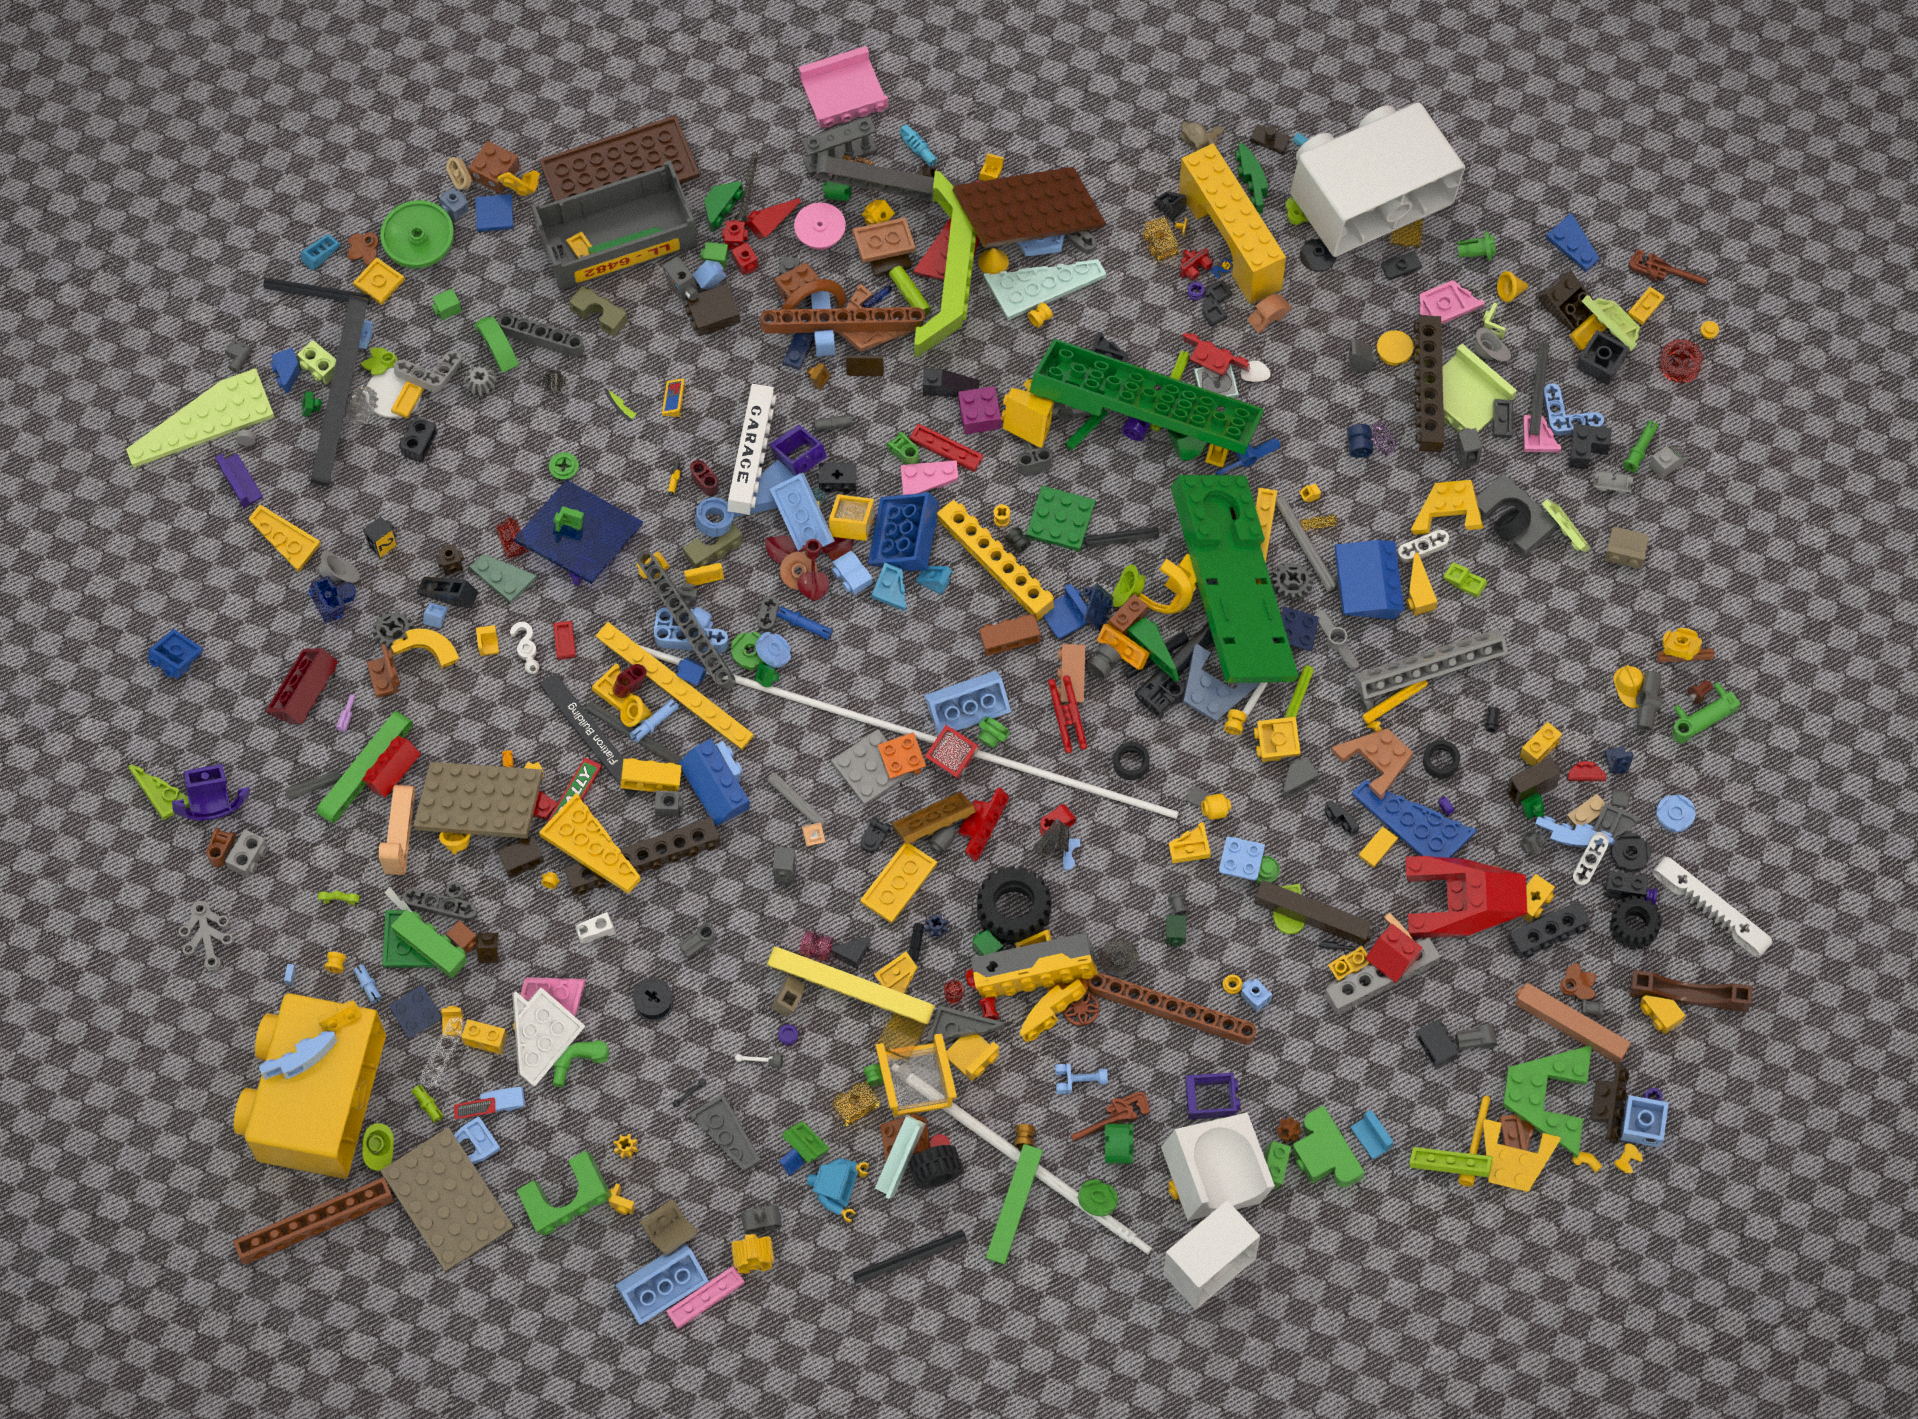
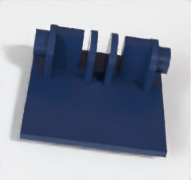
M1096 583L1095 587H1085L1083 589V595L1090 601L1084 618L1101 631L1103 625L1107 623V616L1113 605L1114 597Z
M1283 606L1281 618L1289 645L1312 652L1319 617Z
M423 985L388 1005L409 1039L442 1019L441 1014Z

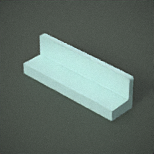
M909 1115L905 1117L875 1189L887 1194L885 1197L887 1199L895 1196L908 1162L925 1127V1123Z

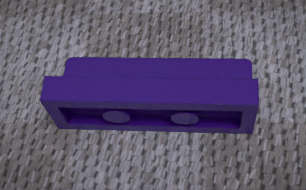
M222 453L215 456L219 468L243 508L263 498L238 454L227 459L223 457Z

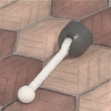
M772 1053L768 1058L747 1057L737 1054L735 1060L737 1062L742 1060L768 1062L773 1068L781 1069L783 1066V1053Z

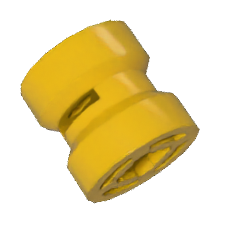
M1041 302L1037 305V309L1031 310L1027 313L1030 322L1039 328L1045 320L1053 317V313L1045 303Z
M1231 709L1228 712V721L1225 722L1224 730L1232 735H1241L1243 732L1242 725L1245 723L1247 715L1240 710Z

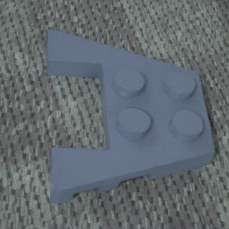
M1195 644L1182 702L1216 722L1257 687L1259 683H1238L1235 690L1202 670L1211 652Z

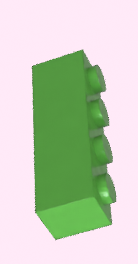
M406 909L391 925L393 933L453 979L468 962L465 956L466 952L461 947H454L450 944L451 940L444 934L440 936L433 925L430 923L425 924L421 921V916L415 911L411 913Z

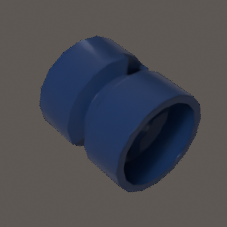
M1355 424L1348 427L1347 437L1350 456L1354 458L1370 456L1374 451L1373 441H1370L1372 439L1371 427L1367 424Z

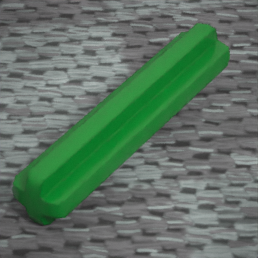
M1103 409L1100 416L1092 415L1065 443L1066 447L1069 450H1073L1104 419L1108 412Z

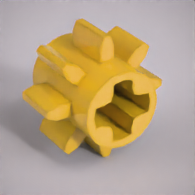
M620 1134V1139L614 1141V1145L618 1147L614 1149L615 1154L620 1153L622 1160L624 1157L632 1159L633 1152H638L637 1147H635L638 1143L637 1139L631 1140L630 1134L627 1137H623ZM626 1144H629V1147H626L625 1149L622 1148V1146L625 1147Z

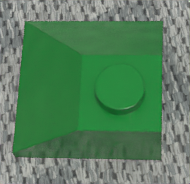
M1167 430L1174 450L1182 461H1190L1195 456L1200 455L1207 443L1172 430Z

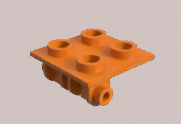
M914 732L877 745L890 779L909 772L919 774L921 769L926 767Z

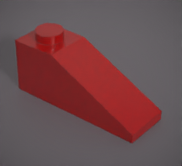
M798 198L758 211L754 210L748 215L749 219L745 224L758 239L766 238L801 200Z

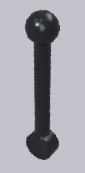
M704 1078L699 1079L696 1086L678 1100L673 1101V1106L679 1107L680 1103L699 1087H704L706 1080Z

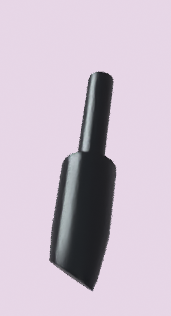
M1322 941L1317 945L1318 947L1337 950V948L1355 950L1353 946L1339 945L1338 942Z

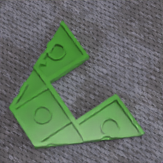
M1591 1046L1511 1066L1508 1068L1503 1107L1510 1112H1514L1521 1120L1529 1122L1541 1134L1546 1133L1561 1137L1558 1146H1563L1574 1154L1575 1158L1579 1155L1583 1118L1544 1111L1547 1079L1551 1078L1586 1085Z

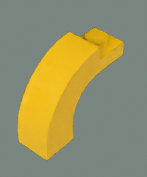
M428 629L406 631L404 635L406 640H403V638L398 639L390 647L392 656L413 648L426 649L434 655L440 669L455 664L459 660V656L451 642L440 633Z

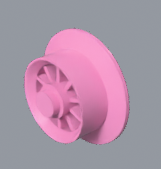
M813 203L804 207L796 216L794 223L795 233L799 240L816 250H825L832 247L842 238L846 227L845 218L841 211L827 203Z

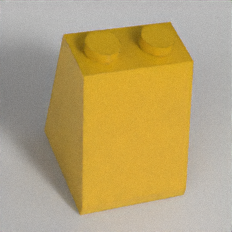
M1011 388L1009 394H1005L1003 405H1006V409H1003L1001 421H1004L1003 429L1042 448L1050 430L1054 401L1045 397H1038L1028 391Z

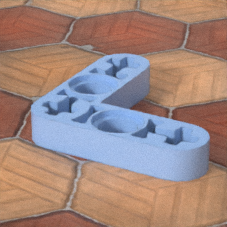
M1552 383L1545 386L1543 399L1549 428L1554 435L1572 434V421L1574 420L1580 421L1582 425L1588 423L1587 425L1603 426L1604 418L1598 412L1565 415L1560 387ZM1549 390H1552V392L1555 393L1554 400L1552 401L1551 393H1549ZM1557 406L1560 408V411L1553 413L1550 407ZM1592 419H1596V422H1598V424L1592 422ZM1556 423H1559V425L1561 426L1560 429H1558V427L1555 426Z

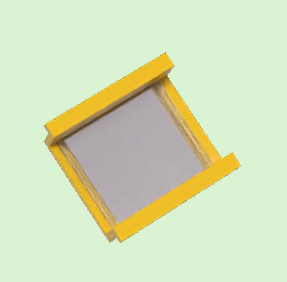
M942 1034L934 1035L932 1044L885 1051L884 1043L876 1044L889 1107L892 1109L893 1117L952 1107V1101L954 1098H957Z

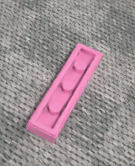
M732 1266L667 1310L666 1313L677 1329H679L745 1284V1281L735 1267Z

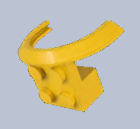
M1189 554L1185 555L1178 566L1166 559L1159 569L1169 576L1164 586L1176 593L1170 605L1156 603L1140 593L1138 598L1148 605V609L1161 614H1176L1189 606L1192 601L1193 592L1197 588V584H1195L1197 580Z

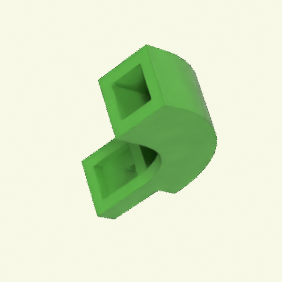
M491 316L479 319L474 324V327L486 342L499 370L503 373L519 365L504 332L495 318Z

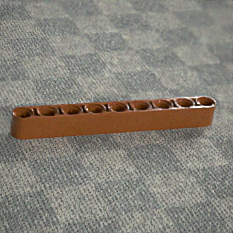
M919 307L765 310L761 314L760 329L768 334L815 333V331L833 330V332L916 331V327L923 326L925 313Z
M1098 972L1097 975H1093L1092 978L1088 979V990L1095 996L1244 1045H1249L1255 1040L1256 1027L1249 1021ZM1099 981L1102 985L1095 987L1092 983ZM1113 987H1117L1120 989V991L1118 993H1114L1110 989ZM1132 993H1136L1139 995V997L1137 999H1132L1129 997V995ZM1153 999L1156 1000L1158 1003L1156 1005H1150L1148 1001ZM1174 1006L1177 1009L1175 1011H1169L1167 1007ZM1187 1012H1193L1195 1016L1190 1018L1187 1017L1185 1014ZM1206 1018H1211L1214 1020V1022L1208 1024L1204 1020ZM1225 1024L1232 1025L1233 1029L1226 1030L1223 1026ZM1248 1030L1252 1035L1245 1036L1242 1032Z

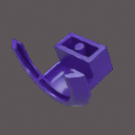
M222 764L185 770L184 784L190 810L185 808L184 799L172 801V809L175 814L190 820L206 821L221 818L233 813L247 801L250 796V787L238 789L237 798L230 804Z

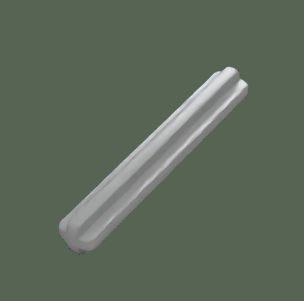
M774 772L767 778L768 782L813 824L821 822L822 828L826 825V820Z

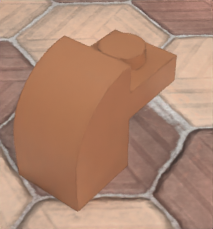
M1273 294L1260 301L1256 305L1257 309L1247 320L1258 333H1262L1273 320L1280 321L1292 307L1282 295Z

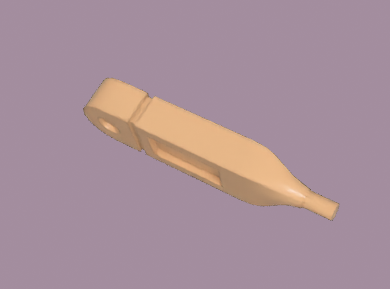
M1390 912L1384 916L1389 925L1391 923L1412 939L1408 931Z

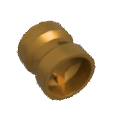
M1029 1124L1016 1125L1015 1133L1017 1138H1015L1014 1146L1022 1149L1024 1144L1034 1147V1140L1032 1138L1035 1135V1127Z

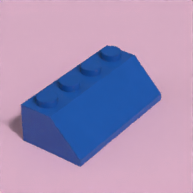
M711 738L695 746L678 762V765H681V771L710 818L712 817L716 827L750 809V800Z

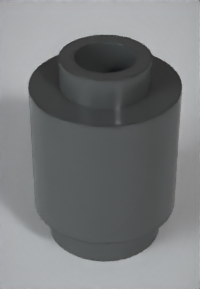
M950 826L936 830L928 841L930 844L929 848L937 854L939 852L944 853L955 839V830Z

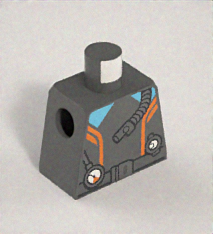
M678 256L662 265L669 288L681 301H686V297L690 300H695L699 296L693 275Z

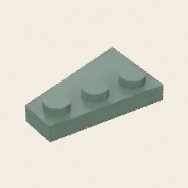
M484 554L470 566L472 572L510 604L537 579V575Z

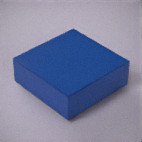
M794 1148L779 1161L789 1176L805 1163Z

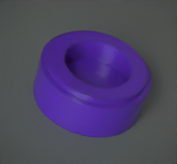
M1445 796L1438 799L1440 808L1447 816L1455 812L1452 804Z
M790 1024L782 1026L778 1031L780 1042L784 1045L794 1044L798 1039L797 1029Z

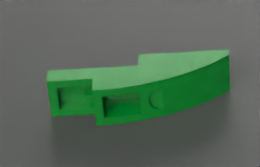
M1238 143V150L1235 151L1236 162L1239 161L1240 164L1238 166V176L1242 177L1243 184L1247 183L1248 191L1252 192L1250 201L1258 214H1263V197H1267L1268 194L1266 177L1252 152L1243 143Z

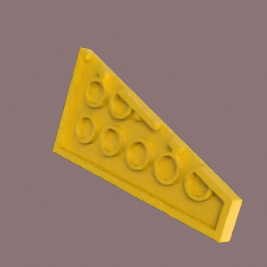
M577 792L539 832L541 838L628 894L641 881L639 874L630 862L626 860L618 846L613 843L611 837L592 815L587 805L582 802Z

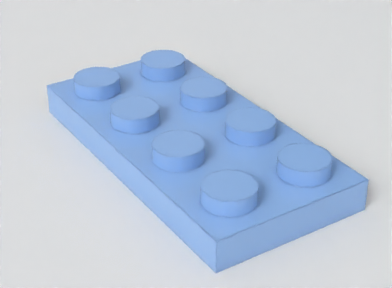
M800 473L770 488L798 551L810 539L818 540L822 547L835 542L804 473Z

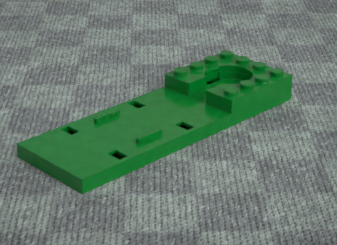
M1055 338L1034 372L1029 391L1038 397H1045L1056 403H1062L1092 415L1100 416L1103 409L1107 408L1245 455L1264 413L1263 408ZM1155 385L1161 386V390H1155ZM1218 406L1224 407V412L1217 411Z
M1179 475L1170 489L1225 682H1294L1298 678V672L1260 545L1265 538L1246 475ZM1230 508H1233L1235 511V520L1232 519ZM1206 579H1217L1218 585H1207ZM1255 579H1261L1262 584H1256ZM1223 638L1234 639L1235 644H1224ZM1272 638H1278L1279 643H1273Z

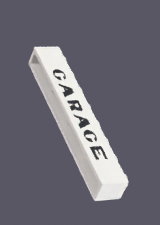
M757 384L751 385L728 499L727 511L750 515L751 507L755 508L756 497L754 493H758L759 482L756 481L757 478H761L762 467L759 466L760 463H764L765 453L762 451L767 448L768 438H765V436L769 435L771 427L768 420L773 418L774 409H771V406H775L776 395H773L774 387Z

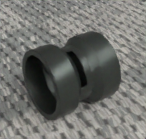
M1019 527L1011 530L1005 537L1008 544L1013 545V549L1017 554L1025 551L1031 544V540L1023 535V531Z

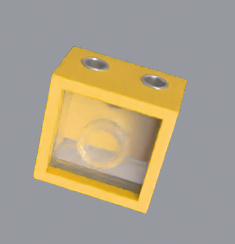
M837 494L829 518V530L832 536L867 541L875 517L874 499Z

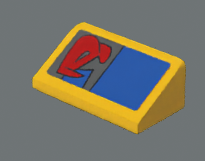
M685 379L667 381L662 416H681Z

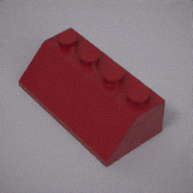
M322 648L302 649L265 712L289 724L301 725L307 719V713L310 708L316 704L319 693L326 687V682L335 672L339 661Z

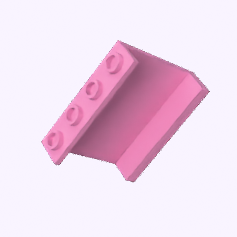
M867 46L799 67V77L820 129L830 128L835 124L848 122L857 117H865L870 113L880 112L888 108L887 95L884 96L869 60Z

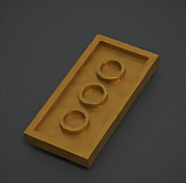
M959 791L891 824L893 830L905 844L914 843L919 838L931 835L942 827H948L955 821L968 818L971 814L975 813V809L964 794Z

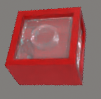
M946 724L925 757L957 779H960L980 747Z

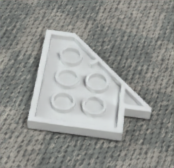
M541 987L528 1002L516 991L512 994L518 1074L533 1087L537 1085L585 1027L584 1024Z

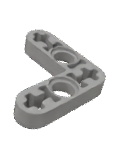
M448 351L432 371L407 360H398L394 364V374L426 390L439 392L461 366L462 357L458 351ZM442 369H446V370H448L449 372H448V373H441V372H439V371L442 370ZM415 374H422L423 377H421V378H416V377H414V375H415Z

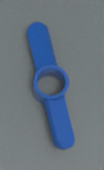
M1273 438L1254 449L1249 444L1245 455L1235 452L1238 460L1217 470L1216 474H1223L1240 464L1242 467L1252 465L1259 458L1278 449L1280 441Z

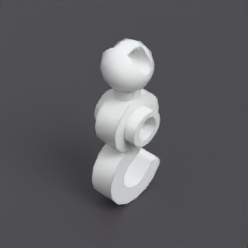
M518 622L511 627L510 634L512 637H515L520 630L527 632L518 644L517 652L521 659L526 660V672L535 674L540 666L533 659L537 653L536 646L532 642L533 630L528 623Z

